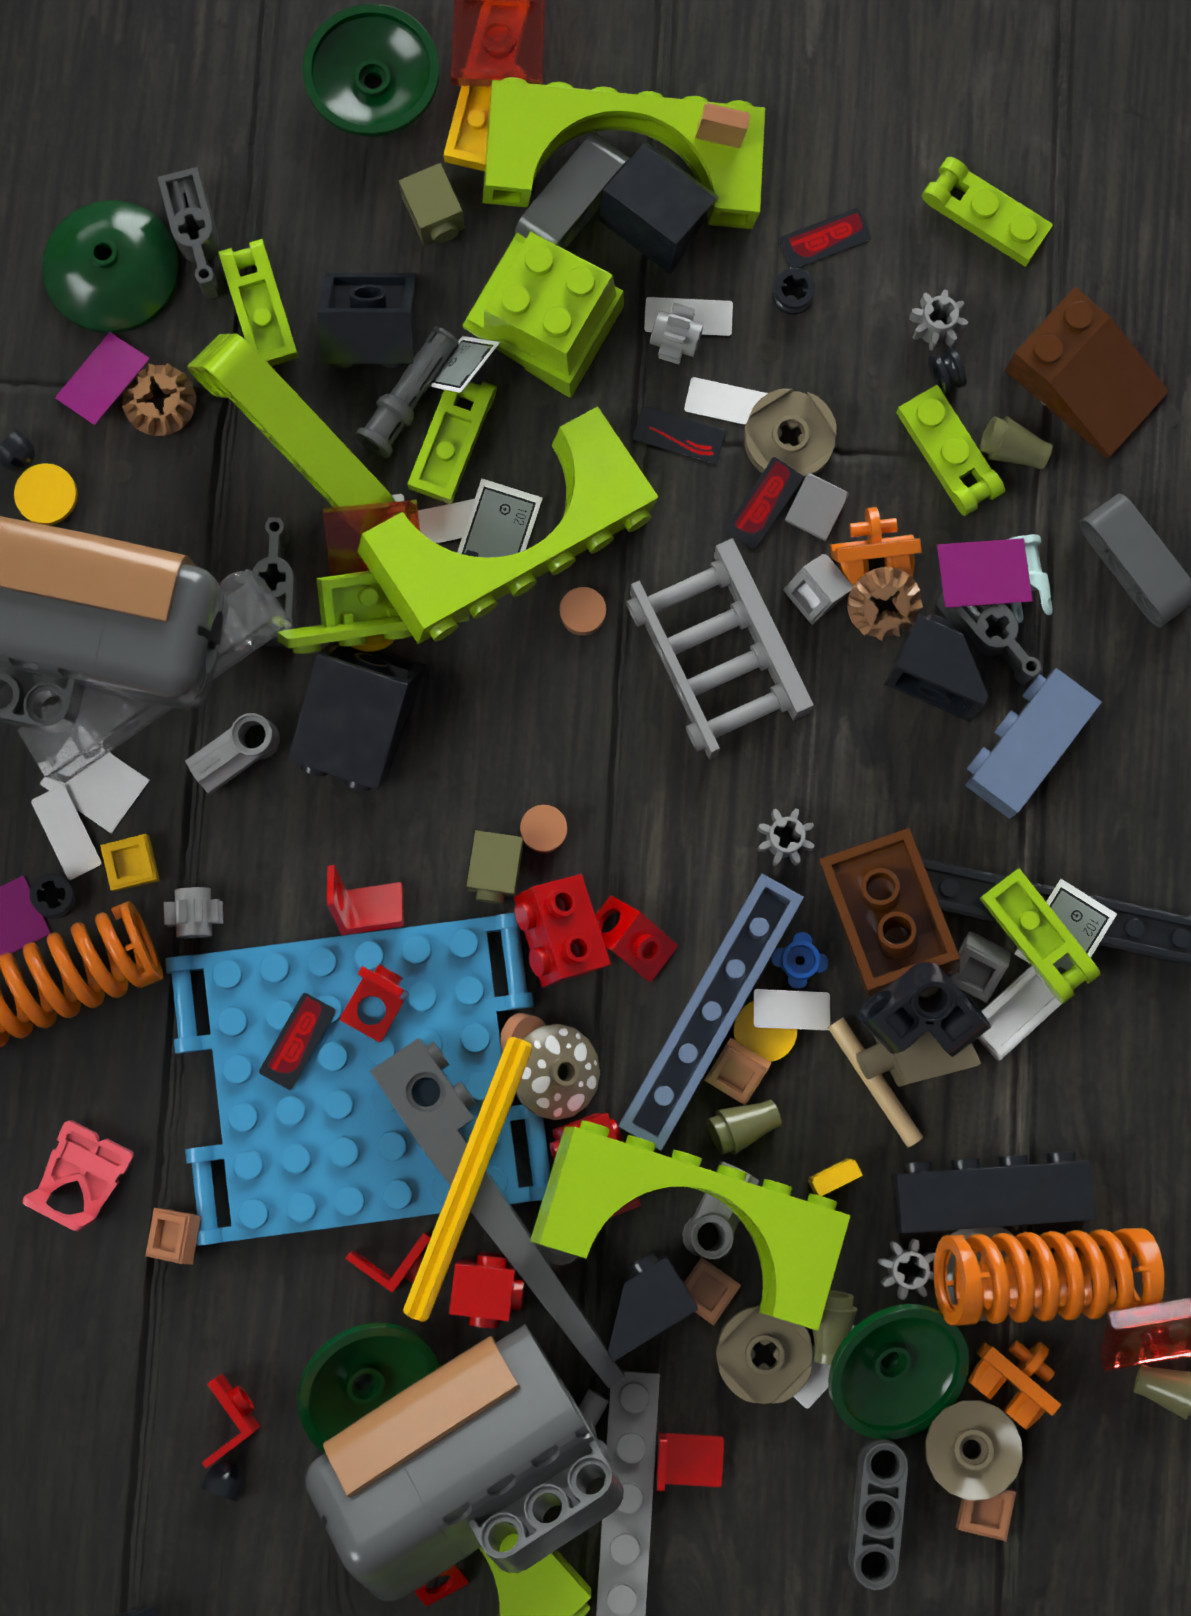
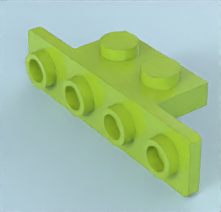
M371 571L316 578L322 625L277 632L278 642L287 648H292L293 653L299 654L320 651L321 643L338 641L339 646H358L367 643V636L383 634L384 639H403L412 636ZM468 616L459 622L469 621L470 618Z

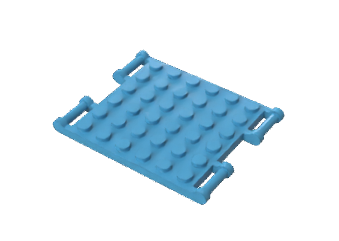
M515 913L165 959L166 973L172 975L178 1038L174 1039L175 1054L206 1050L213 1051L223 1143L221 1145L185 1149L187 1164L192 1163L197 1215L201 1216L196 1246L441 1213L451 1186L425 1154L370 1070L417 1038L422 1039L426 1046L434 1041L450 1064L443 1069L453 1086L461 1081L477 1104V1106L470 1110L476 1119L460 1129L466 1140L469 1141L502 1055L497 1012L534 1007L533 993L527 991L520 927L516 922ZM501 931L509 995L495 997L487 933ZM378 964L403 977L399 986L409 992L382 1042H377L340 1021L343 1011L362 980V977L358 975L362 966L373 972ZM204 970L211 1033L210 1035L197 1036L190 974L191 971ZM307 993L333 1007L336 1012L293 1089L288 1090L261 1075L259 1070L301 995ZM374 996L363 999L358 1007L359 1018L368 1025L379 1023L386 1013L384 1002ZM425 1078L419 1081L414 1090L416 1101L424 1107L434 1105L441 1093L439 1084L432 1078ZM523 1105L510 1107L487 1167V1171L510 1204L543 1200L551 1174L544 1118L536 1116ZM525 1119L533 1186L519 1188L511 1121ZM224 1159L231 1226L218 1228L211 1161Z

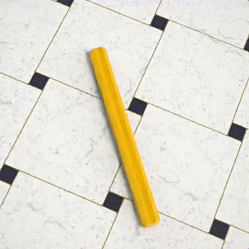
M510 1037L506 1042L403 1308L404 1314L412 1319L426 1322L430 1317L533 1050L532 1045L527 1041Z

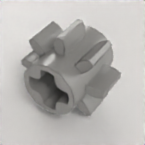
M945 289L941 296L934 298L924 293L920 300L922 309H912L909 320L919 323L913 334V339L922 337L924 341L929 343V350L931 351L934 350L936 344L943 342L952 348L957 340L954 331L964 332L968 325L966 319L959 317V313L965 304L964 301L955 302L948 297V290ZM931 316H933V318L938 321L933 322L932 320H930ZM944 318L947 321L946 324H944L940 319Z
M674 303L671 313L659 310L650 338V344L660 347L658 352L659 359L679 364L682 354L694 357L704 325L703 323L693 321L695 309Z
M795 808L790 817H782L780 812L774 809L771 813L774 822L772 827L767 824H759L757 828L760 833L767 835L766 841L758 847V851L764 852L769 849L775 855L773 858L774 866H777L781 859L789 857L796 866L800 863V856L797 852L799 848L805 851H812L815 846L811 841L805 840L806 833L814 827V824L806 823L802 825L797 820L799 809ZM784 827L791 828V837L797 840V843L791 842L787 848L779 846L780 837L774 834V832L780 833Z
M191 887L175 889V902L163 903L164 925L176 927V938L211 937L212 924H223V903L219 899H211L210 888Z
M916 1239L910 1241L908 1250H902L899 1244L892 1241L890 1246L894 1254H892L889 1260L884 1258L878 1259L879 1264L887 1267L889 1274L882 1279L881 1284L885 1287L891 1286L894 1283L898 1284V1298L903 1300L907 1297L909 1289H915L923 1297L927 1296L923 1285L927 1282L928 1278L934 1280V1272L930 1271L929 1262L934 1260L935 1253L926 1252L923 1255L919 1254L920 1245L919 1240ZM910 1256H913L912 1263L919 1267V1273L917 1276L909 1275L907 1282H904V1274L898 1272L897 1267L899 1262L908 1263Z

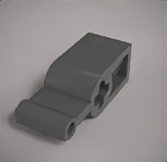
M198 167L157 177L171 232L182 255L188 261L197 264L195 277L204 296L208 300L219 297L220 287L208 262L218 252L219 237L205 184ZM183 181L184 186L179 187V182ZM184 197H187L189 208H187ZM199 231V238L192 240V233Z
M269 517L265 524L266 532L269 535L268 557L260 560L255 565L251 575L249 638L255 646L286 647L278 642L277 632L298 628L299 584L292 568L284 560L285 546L290 538L281 518ZM280 574L284 582H279L277 589L271 591L267 583L273 582L274 575Z
M943 593L941 594L935 605L954 624L956 630L964 635L965 640L977 653L986 657L1000 655L1014 671L1016 682L1024 686L1042 670L1039 660L1029 657L1015 641L1019 630L1018 621L1005 603L945 608ZM997 625L1002 632L999 636L996 635L990 639L985 632L988 628L991 629Z

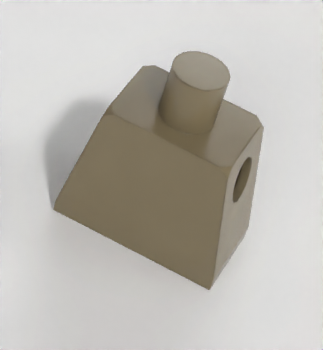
M927 987L919 996L929 997L935 994L939 987ZM929 1030L922 1034L908 1049L897 1054H891L875 1036L876 1045L856 1053L858 1065L866 1079L869 1080L890 1070L898 1087L981 1064L972 1043L956 1056L951 1057L940 1046Z

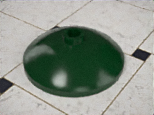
M363 4L341 10L319 26L306 47L302 73L309 100L325 121L335 128L352 135L379 137L405 129L424 114L436 94L440 68L433 40L416 19L402 10L387 5ZM372 80H378L382 83L376 89L367 87V84Z
M116 200L100 201L85 205L64 218L52 232L45 247L42 262L44 284L56 308L77 326L92 332L105 334L128 332L144 326L157 317L174 295L180 273V260L176 244L162 221L139 205ZM101 251H112L110 258L107 260L97 259Z
M903 1304L880 1310L857 1324L839 1345L831 1362L828 1378V1388L832 1404L842 1420L851 1429L864 1436L890 1440L916 1434L928 1428L941 1411L953 1405L961 1394L969 1370L968 1347L958 1327L946 1323L943 1314L934 1308L919 1304Z
M368 1323L339 1333L314 1354L299 1382L297 1411L306 1435L320 1451L325 1453L324 1442L407 1387L438 1369L440 1366L436 1356L419 1335L396 1324ZM368 1373L364 1380L355 1382L358 1376Z

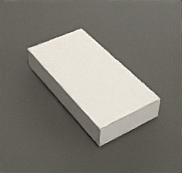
M1032 965L981 1010L992 1028L979 1037L978 1040L997 1061L1005 1057L1062 1004L1050 992L1044 980Z

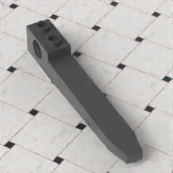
M417 1038L370 1070V1072L425 1154L451 1186L468 1143L460 1129L476 1119L470 1110L477 1106V1104L461 1081L453 1086L443 1069L450 1064L436 1043L433 1041L426 1046L422 1039ZM425 1078L434 1079L439 1084L441 1090L438 1101L429 1107L420 1105L414 1096L417 1083ZM486 1169L470 1212L608 1388L612 1387L625 1377L624 1372L616 1361L612 1362L608 1355V1348L538 1244L530 1242L531 1234Z

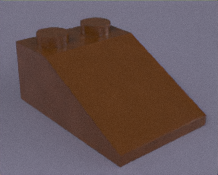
M1076 287L1070 291L1015 351L1005 369L1010 376L1107 459L1114 454L1169 393L1166 386L1113 319Z
M910 828L819 859L868 999L877 992L884 990L912 966L921 962L937 964L948 976L960 973V957Z

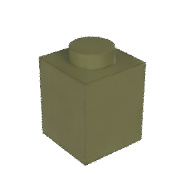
M441 163L399 180L403 202L423 246L431 242L441 244L450 241L458 235L460 230L465 229L463 211Z
M475 830L467 888L470 892H477L476 900L493 904H504L505 897L513 898L516 896L524 845L523 837Z

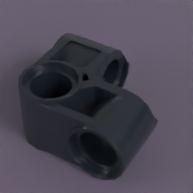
M921 962L912 966L884 990L872 995L858 1013V1018L891 1054H897L908 1049L922 1034L929 1030L940 1046L951 1057H954L992 1028L974 1001L966 993L963 994L941 967L931 962ZM927 987H939L937 992L929 997L919 996Z

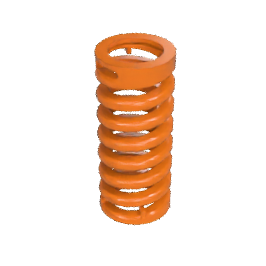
M131 901L111 908L116 920L123 919L131 943L125 945V948L116 934L109 915L101 912L95 916V923L109 958L111 973L95 950L85 925L77 922L71 926V934L83 959L88 985L74 966L67 946L59 933L53 932L47 936V944L60 971L64 995L51 978L37 944L30 942L23 946L24 958L38 987L41 1007L29 992L21 969L13 954L6 952L0 955V968L14 996L17 1010L16 1017L6 1004L0 988V1048L8 1043L10 1034L19 1039L29 1036L32 1033L34 1024L44 1029L51 1027L56 1022L57 1013L69 1019L78 1015L81 1002L89 1008H96L103 1003L105 992L113 998L124 996L128 990V981L138 988H143L163 979L162 967L149 932ZM126 950H134L136 965L132 961Z
M1124 1228L1116 1230L1114 1233L1098 1229L1091 1231L1089 1234L1080 1230L1067 1232L1065 1235L1056 1231H1049L1040 1236L1032 1232H1024L1016 1237L1008 1233H999L991 1238L983 1234L970 1235L966 1240L964 1235H946L938 1242L935 1252L934 1288L939 1310L943 1314L946 1323L951 1326L974 1325L979 1322L982 1312L985 1318L992 1324L1002 1323L1008 1314L1017 1323L1027 1322L1032 1314L1040 1321L1048 1322L1055 1318L1057 1312L1066 1321L1077 1319L1082 1312L1091 1320L1102 1318L1106 1311L1114 1318H1124L1130 1311L1131 1317L1154 1316L1162 1303L1164 1267L1160 1249L1154 1236L1144 1228ZM1052 1248L1055 1250L1054 1255L1050 1251ZM1027 1249L1030 1250L1029 1258H1028V1255H1027V1253H1026V1250H1027ZM1003 1250L1006 1252L1005 1259H1003L1001 1254ZM978 1251L981 1253L979 1264L976 1258ZM953 1253L956 1257L953 1280L947 1281L948 1260ZM1133 1253L1139 1264L1138 1267H1134V1273L1141 1272L1142 1275L1141 1299L1134 1287L1132 1271ZM953 1286L955 1305L952 1304L949 1296L948 1287Z

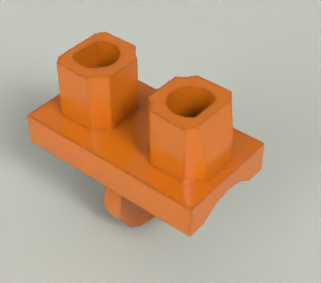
M877 507L866 508L865 522L849 524L851 537L867 536L868 540L830 544L831 558L838 562L839 570L852 586L861 576L869 572L868 559L884 557L885 567L900 569L913 578L914 554L921 553L920 538H914L912 534L882 538L883 533L897 532L896 518L880 520Z
M1016 1340L1008 1350L1020 1361L1016 1367L993 1346H989L984 1342L976 1352L981 1359L973 1369L968 1382L990 1400L1006 1380L1014 1385L1019 1391L1003 1411L1025 1430L1039 1420L1044 1412L1053 1416L1061 1404L1030 1378L1035 1373L1045 1383H1048L1054 1376L1055 1371L1043 1362L1048 1355L1049 1348L1042 1342H1038L1029 1350Z

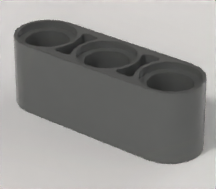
M597 132L592 133L520 218L515 233L518 232L527 238L531 231L566 249L601 207L603 189L631 158Z
M1116 494L1080 520L1081 531L1089 544L1152 624L1157 627H1163L1191 606V578L1135 505L1125 495Z
M871 1438L860 1449L848 1553L849 1565L858 1582L871 1590H883L896 1579L901 1547L908 1462L904 1452L892 1440ZM881 1450L892 1451L895 1457L893 1468L885 1474L873 1473L871 1470L872 1457ZM881 1500L888 1502L890 1513L884 1522L872 1524L866 1520V1511L871 1503ZM873 1551L883 1553L885 1555V1563L879 1572L867 1574L861 1571V1561L866 1554Z

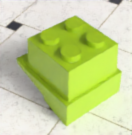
M531 231L527 238L517 232L463 323V328L479 339L500 342L496 347L498 351L522 365L526 371L571 398L624 307V291L615 287L613 275Z

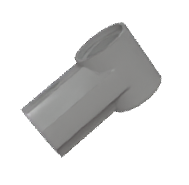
M246 713L238 717L230 729L189 757L185 762L198 783L211 795L258 760L272 756L279 746L280 734L277 727L268 719L255 713ZM262 725L266 732L264 742L257 748L249 749L245 743L246 732L252 726Z
M720 1161V1163H719L720 1165H725V1166H729V1167H732V1168L741 1170V1169H739V1168H737V1167H735V1166H732V1165H730V1164H728V1163H726V1162H723V1161ZM747 1173L745 1182L757 1185L759 1180ZM705 1193L694 1216L684 1226L682 1233L683 1243L687 1250L695 1256L707 1259L720 1258L731 1249L734 1240L733 1234L740 1219L722 1202ZM710 1222L718 1231V1240L714 1247L704 1250L698 1243L697 1234L702 1225Z

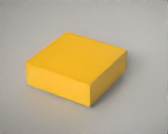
M148 834L100 845L111 891L117 892L160 881Z
M847 1158L809 1177L808 1183L815 1195L823 1196L863 1175L856 1161Z

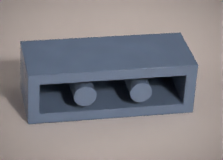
M1057 668L1047 678L1040 674L1036 676L1022 695V697L1028 700L1022 711L1018 715L1012 710L1007 714L994 731L1001 738L993 749L989 751L983 747L966 768L973 775L965 786L1009 819L1019 813L1102 703V701Z

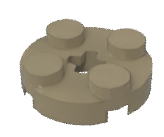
M778 389L762 397L752 408L744 428L745 450L752 464L761 473H763L771 459L777 457L802 474V481H804L808 473L816 475L828 463L835 447L836 421L830 408L818 396L809 392L804 394L792 391L793 389ZM787 425L790 430L798 427L801 430L802 434L797 439L798 445L783 444L779 440L782 436V430L780 429L782 426Z
M760 1305L747 1307L735 1313L725 1323L719 1334L715 1349L719 1373L728 1388L745 1401L775 1404L789 1400L804 1387L810 1377L813 1358L811 1337L803 1326L759 1313ZM760 1342L764 1346L770 1342L775 1344L777 1348L772 1354L777 1361L774 1365L769 1367L763 1362L757 1367L753 1364L752 1360L756 1353L752 1348L756 1343Z

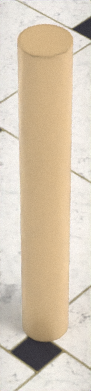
M842 1017L827 1027L906 1146L910 1147L920 1141L923 1135L882 1074L868 1080L862 1073L856 1059V1053L865 1049L845 1019Z

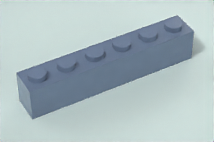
M764 874L760 875L618 1127L635 1137L656 1143L655 1148L660 1151L662 1150L802 902L803 896Z

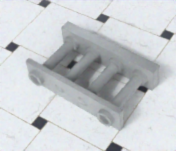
M733 538L716 545L714 552L715 561L710 563L711 568L648 597L639 580L631 584L630 595L632 599L626 601L629 612L637 627L645 625L692 723L686 726V730L697 752L704 749L709 760L718 756L720 750L715 738L778 709L781 713L788 710L794 721L809 714L814 706ZM717 585L721 588L728 586L735 600L734 603L730 604V610L667 638L656 613ZM739 626L741 630L748 627L755 644L750 646L751 651L687 680L676 654ZM756 668H759L761 671L768 669L775 683L774 686L770 687V693L712 720H706L695 696Z

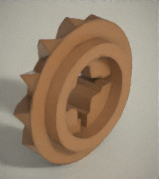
M148 363L147 367L141 370L123 391L122 408L128 420L136 429L152 436H166L179 431L190 421L196 407V393L191 381L184 372L179 371L168 363L156 366ZM154 384H157L163 394H170V397L164 399V415H161L153 403H145L146 400L153 397L152 390L154 389Z
M892 567L877 568L861 576L851 588L847 601L848 614L852 623L864 636L866 634L874 636L881 641L884 637L893 635L901 637L903 630L914 623L920 608H923L920 589L916 581L908 573ZM871 596L885 601L890 596H894L892 601L898 612L884 610L879 615V609Z

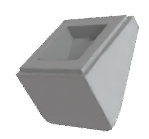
M808 473L785 518V522L826 541L846 503L849 493Z
M822 554L805 565L783 590L813 625L851 591L853 586L829 556Z
M970 931L958 952L960 957V973L951 975L949 978L960 990L987 1003L1009 966L1011 953L1007 949Z

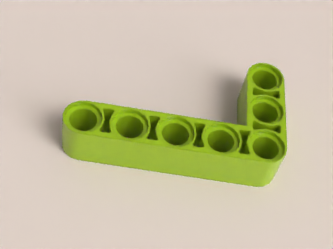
M219 334L187 366V369L196 380L212 395L229 398L359 533L366 532L395 502L393 496L268 362L240 335Z

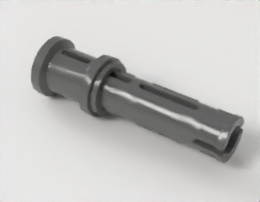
M435 326L421 349L415 355L413 364H409L390 394H384L376 401L378 408L364 428L360 427L355 432L356 439L368 450L383 458L391 456L393 453L392 444L404 426H411L415 416L413 410L427 391L447 358L459 344L458 340L450 332Z

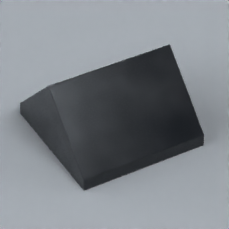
M644 143L603 189L599 221L670 274L676 268L719 199V196L650 144Z

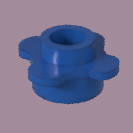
M799 932L794 935L792 943L784 949L777 948L773 952L772 963L774 966L782 968L788 976V984L792 988L801 989L806 986L807 979L812 975L826 971L828 958L824 954H819L818 949L812 944V937L808 933ZM802 956L804 964L798 965L795 961L796 957Z

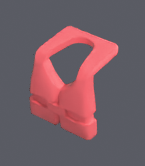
M70 1120L64 1122L57 1137V1141H59L58 1146L51 1152L38 1189L26 1194L22 1203L59 1224L78 1232L97 1218L104 1204L120 1183L118 1178L121 1174L126 1173L134 1158L133 1151L108 1138L100 1141L99 1135L96 1132ZM70 1182H79L84 1197L83 1212L68 1215L58 1212L47 1205L46 1202L54 1190Z

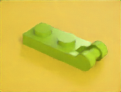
M947 157L939 168L940 176L936 182H930L923 191V200L933 209L1026 267L1050 232L1053 224L970 172L960 160ZM954 186L965 192L960 201L950 193Z
M263 239L249 242V248L233 252L232 248L219 251L245 340L270 366L299 358ZM256 265L258 272L240 276L239 270Z
M470 381L461 393L444 390L407 483L410 490L452 505L486 415L493 404L497 386L484 381L481 385ZM460 398L474 402L471 411L456 406Z
M938 384L898 407L897 415L952 502L963 516L978 509V503L984 499L989 498L993 500L1005 493V487L1001 478L990 468ZM972 473L977 483L968 488L961 479Z
M1020 868L1016 869L979 898L1060 1003L1064 1004L1075 995L1073 990L1084 981L1090 984L1101 975L1093 960ZM1066 955L1073 966L1061 975L1053 964Z

